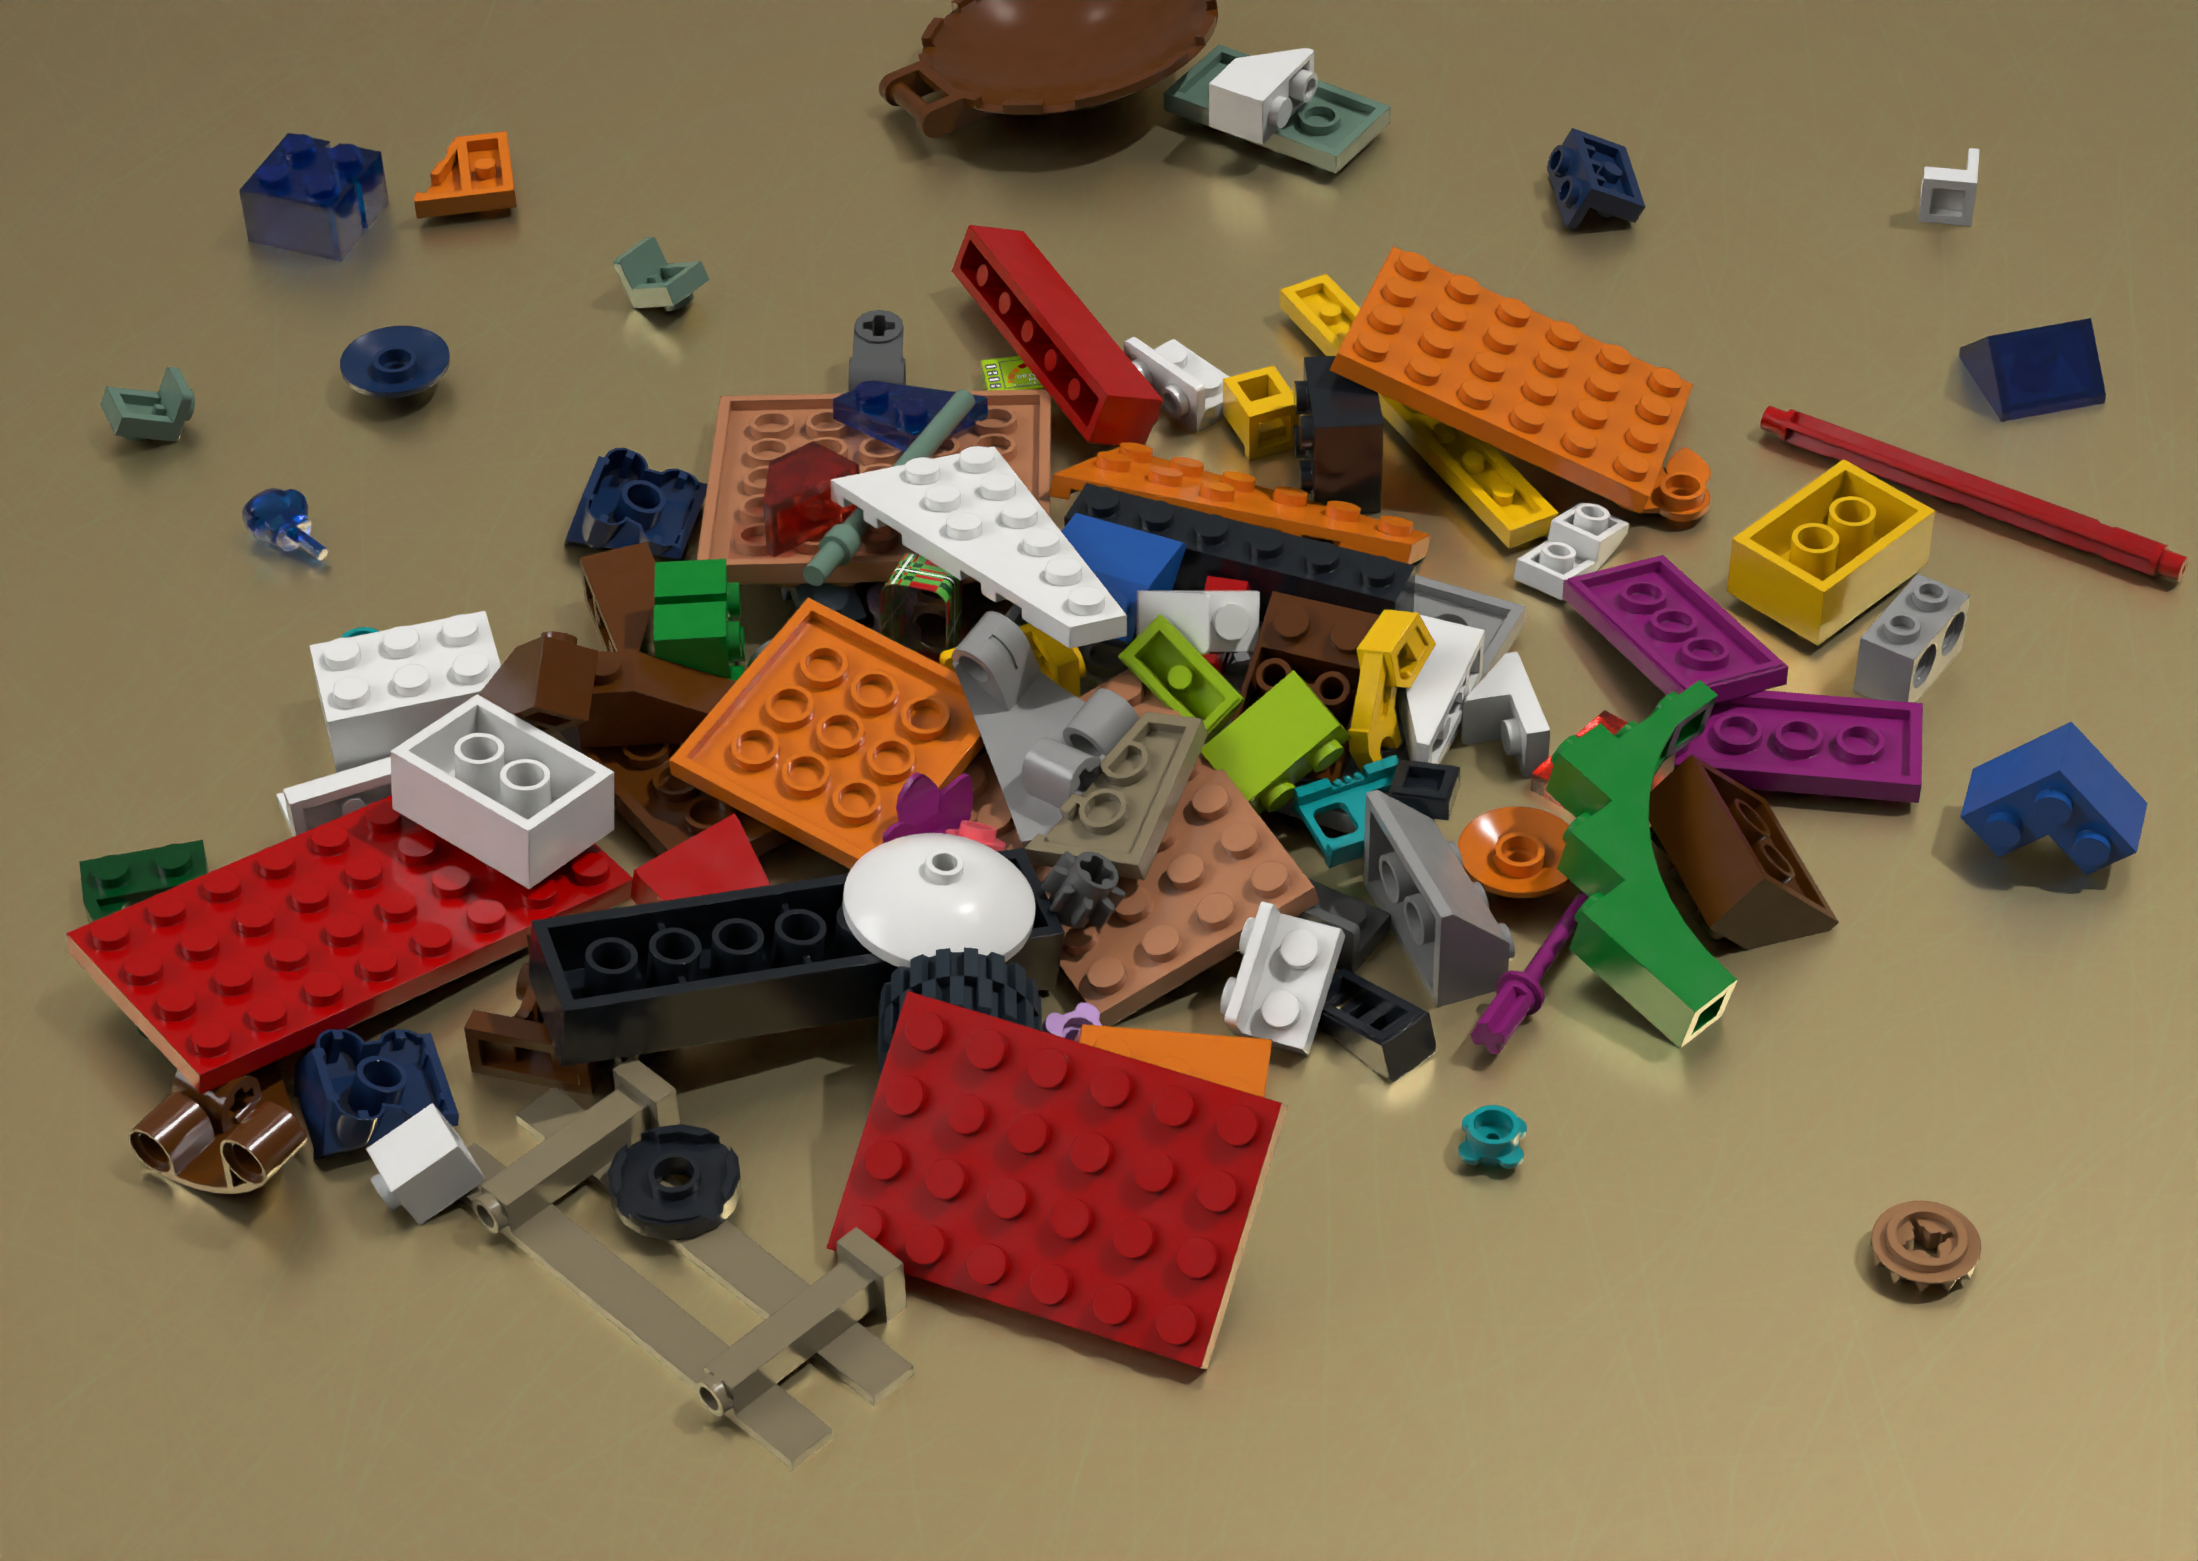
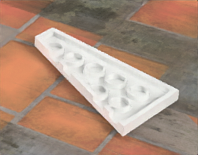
M982 446L969 447L962 450L959 454L934 459L926 457L914 458L904 465L830 480L832 501L843 508L852 505V503L863 510L864 521L877 529L886 525L902 534V544L923 556L957 579L963 580L969 576L981 583L982 594L994 602L1007 599L1022 608L1023 620L1066 647L1074 648L1127 636V615L994 446L988 448Z

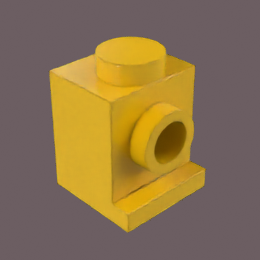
M1272 365L1224 378L1223 415L1245 445V456L1250 461L1293 449V425H1299L1300 415H1295L1293 392L1275 366Z

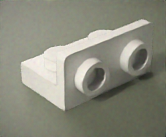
M1132 337L1124 342V353L1164 400L1161 408L1170 417L1179 420L1196 433L1225 418L1223 415V379L1229 377L1175 339L1155 349H1152L1136 337Z
M1262 901L1256 918L1249 917L1244 924L1239 943L1240 954H1243L1244 957L1237 978L1230 977L1221 997L1220 1011L1221 1014L1225 1015L1224 1023L1237 1037L1272 1039L1273 1047L1308 1056L1345 939L1342 929L1282 914L1275 904Z

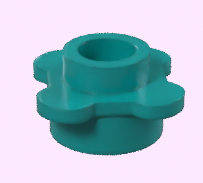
M1487 1105L1474 1110L1463 1118L1462 1130L1466 1133V1139L1458 1148V1155L1463 1162L1470 1165L1478 1163L1487 1166L1501 1165L1507 1169L1515 1168L1523 1162L1524 1152L1519 1147L1520 1139L1527 1134V1125L1514 1112L1502 1106Z

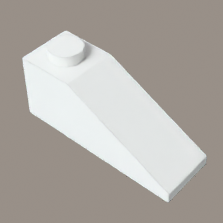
M1420 615L1436 645L1412 687L1397 688L1396 700L1409 760L1440 764L1461 721L1464 700L1478 685L1482 677L1485 630Z

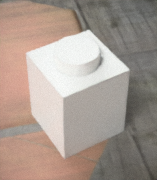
M433 1103L366 1148L379 1171L378 1174L370 1179L383 1201L392 1211L403 1206L419 1225L425 1223L486 1180L460 1135Z

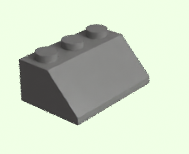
M1379 790L1367 792L1365 802L1363 884L1376 906L1383 911L1391 913V931L1436 1007H1442L1496 991L1497 980L1504 972H1508L1509 960L1515 957L1514 941L1508 927L1504 923L1498 924L1490 912L1488 899L1482 885L1478 881L1472 882L1464 870L1458 846L1454 841H1446L1432 818Z

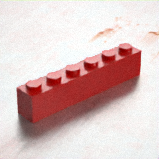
M969 225L952 268L953 274L1088 443L1119 446L1120 443L1124 442L1146 445L1153 425L1156 424L1160 415V408L1164 401L1024 231Z

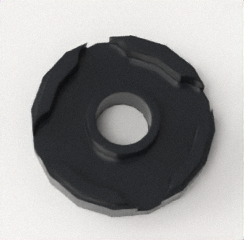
M678 1124L650 1129L641 1133V1141L634 1143L630 1148H628L626 1143L616 1152L608 1170L611 1207L624 1225L643 1236L667 1241L695 1238L717 1228L734 1212L742 1193L738 1156L731 1146L729 1151L725 1145L720 1143L718 1135L705 1128ZM676 1174L684 1175L691 1179L688 1183L679 1187H666L659 1183L663 1178Z

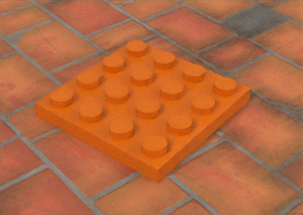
M807 598L669 759L671 775L851 869L864 854L883 844V833L888 827L899 822L896 810L898 794L912 774L919 772L928 776L940 791L964 772L985 745L956 672Z

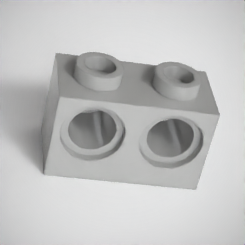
M1917 573L1861 636L1853 691L1876 700L1916 703L1962 650L1970 595Z

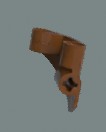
M277 1061L231 1080L204 1094H200L177 1070L172 1082L171 1093L128 1133L131 1149L153 1171L183 1185L222 1194L249 1192L263 1186L308 1142L306 1130H303L291 1105Z

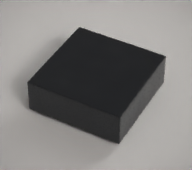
M1399 760L1388 796L1432 819L1449 821L1460 787V767Z

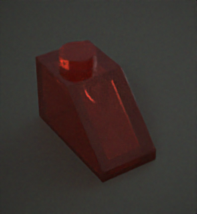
M815 441L769 461L763 500L767 554L775 558L828 532L834 525L843 524L858 506L852 503V505L843 508L832 501L830 480L860 474L859 464Z

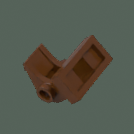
M528 930L526 933L529 955L531 930ZM529 963L523 964L516 983V997L522 1001V1004L515 1016L509 1017L473 1010L464 1027L471 1072L549 1088L556 1086L560 1090L593 1096L601 1079L599 1061L560 1067L528 977Z

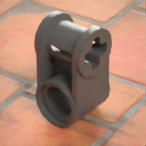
M874 310L862 314L856 320L854 325L853 355L849 360V394L906 392V363L902 355L904 326L902 319L898 315L890 311Z

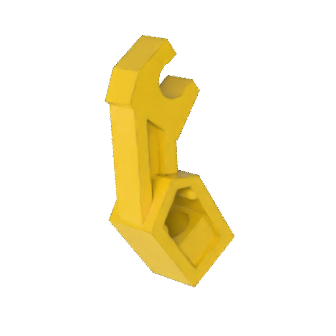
M1384 609L1356 649L1360 677L1351 727L1348 730L1351 738L1348 740L1349 752L1361 772L1363 765L1383 759L1380 754V746L1398 748L1402 742L1394 709L1397 688L1412 687L1436 645L1418 612Z

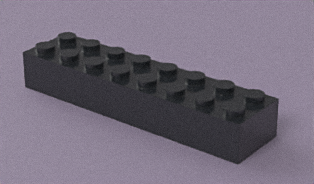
M1017 848L997 851L1013 863L1025 876L1032 888L1036 905L1034 924L1029 939L1023 948L1006 961L1005 964L1016 962L1026 970V978L1034 979L1038 986V991L1056 988L1065 932L1056 913L1051 912L1049 909L1051 903L1045 891L1041 889V882L1025 849ZM848 874L532 920L528 977L560 1067L877 1017L879 1016L881 990L884 983L891 982V974L898 967L871 953L855 938L849 929L842 905L844 885Z

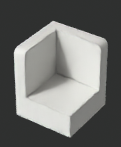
M1969 148L1966 170L1925 166L1921 183L1918 222L1971 226L1977 189L1980 149Z

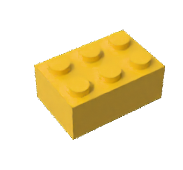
M1843 459L1732 538L1727 592L1818 646L1928 564L1935 510Z

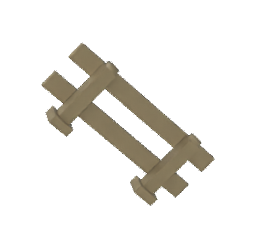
M631 1056L613 1069L615 1091L588 1110H585L555 1086L516 1113L517 1123L541 1141V1143L509 1166H504L476 1142L467 1147L486 1180L459 1199L474 1210L477 1218L487 1230L492 1233L500 1231L694 1389L703 1405L716 1416H722L723 1414L790 1469H795L834 1438L831 1427L776 1384L802 1363L813 1357L873 1406L914 1375V1366L857 1322L871 1310L888 1322L907 1307L903 1262L857 1227L836 1242L838 1265L812 1285H809L728 1220H724L717 1228L695 1238L667 1241L765 1319L729 1346L552 1204L585 1179H589L610 1196L608 1170L616 1152L626 1143L628 1148H630L634 1143L640 1141L641 1133L655 1127L680 1124L676 1089L634 1056ZM667 1176L659 1182L666 1187L682 1186L671 1176Z

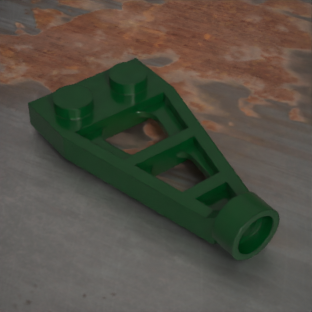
M203 840L169 844L158 848L79 861L83 903L89 923L209 873ZM136 1026V1029H137V1031L139 1032V1034H140L141 1036H143L144 1038L149 1039V1038Z

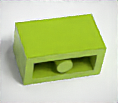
M1293 670L1204 745L1201 753L1215 770L1223 769L1259 815L1265 809L1268 812H1273L1286 804L1293 797L1294 788H1296L1294 785L1310 771L1314 770L1317 773L1331 766L1344 751L1341 745L1351 736L1308 684Z

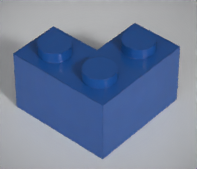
M2069 722L1973 768L1960 818L1998 857L2049 835L2072 861L2088 875L2137 853L2148 803L2072 722Z

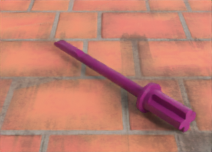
M1580 891L1525 970L1523 972L1513 970L1504 972L1497 980L1495 987L1497 995L1470 1034L1474 1044H1485L1489 1054L1500 1053L1525 1016L1535 1014L1543 1006L1545 996L1539 982L1578 926V923L1575 921V915L1582 904L1589 898L1583 891Z

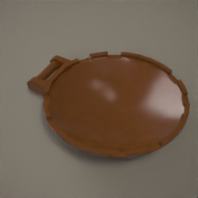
M953 0L951 2L953 11L944 19L934 17L921 37L923 49L922 53L919 54V61L884 76L879 84V94L890 105L900 106L916 120L918 129L929 138L941 137L996 113L1026 116L1054 115L1100 107L1153 86L1191 61L1206 46L1214 33L1218 20L1217 1ZM935 91L943 97L930 104L921 98Z

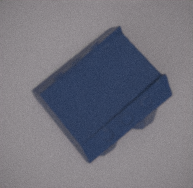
M627 448L612 449L605 457H598L579 502L564 545L596 550H613L647 542L653 556L681 559L706 497L707 484L699 482L694 475L677 468L667 469L662 472L648 469V464L641 454Z
M329 1029L319 1034L314 1049H311L295 1064L294 1097H298L314 1148L313 1161L343 1152L356 1151L362 1147L372 1145L432 1103L452 1127L458 1126L459 1113L431 1033L418 1034L410 1030H388L381 1035L379 1040L364 1042L361 1037L351 1031Z

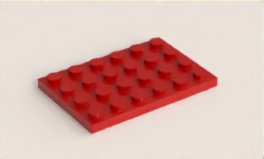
M907 991L826 1248L837 1252L836 1242L857 1227L902 1261L905 1274L1208 1370L1288 1105Z

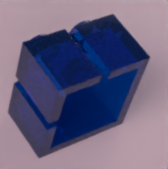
M287 133L239 190L248 242L341 262L363 236L362 228L368 229L389 204L380 151L341 143L331 148L330 141L312 138L305 134Z

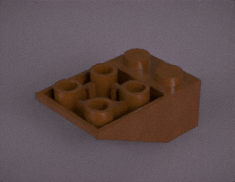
M1273 591L1240 692L1245 700L1233 715L1231 723L1294 670L1348 732L1351 727L1360 677L1356 649L1380 615ZM1349 740L1341 745L1344 751L1331 766L1317 773L1312 770L1303 778L1314 781L1328 778L1332 785L1335 779L1341 780L1352 757L1349 752Z

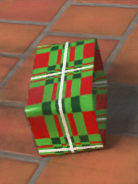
M905 553L880 593V634L939 664L940 654L943 651L955 648L961 643L963 580L957 579L919 554ZM920 589L935 592L942 598L930 597ZM906 596H907V598H908L909 600H911V601H913V602L907 603V602H906ZM924 613H935L946 619L945 647L933 648L919 640L914 631V622L918 616Z

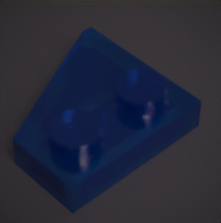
M874 380L858 384L855 389L833 399V419L905 452L956 392ZM973 395L975 399L974 407L949 436L975 425L977 421L981 422L987 419L988 398L981 395Z

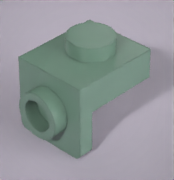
M654 237L642 239L613 262L634 308L664 307L666 311L679 309L689 304L694 299L693 292L710 280L701 261L667 263Z
M167 367L158 392L106 386L100 405L115 436H122L132 441L154 439L178 442L185 421H189L193 415L195 397L180 369Z

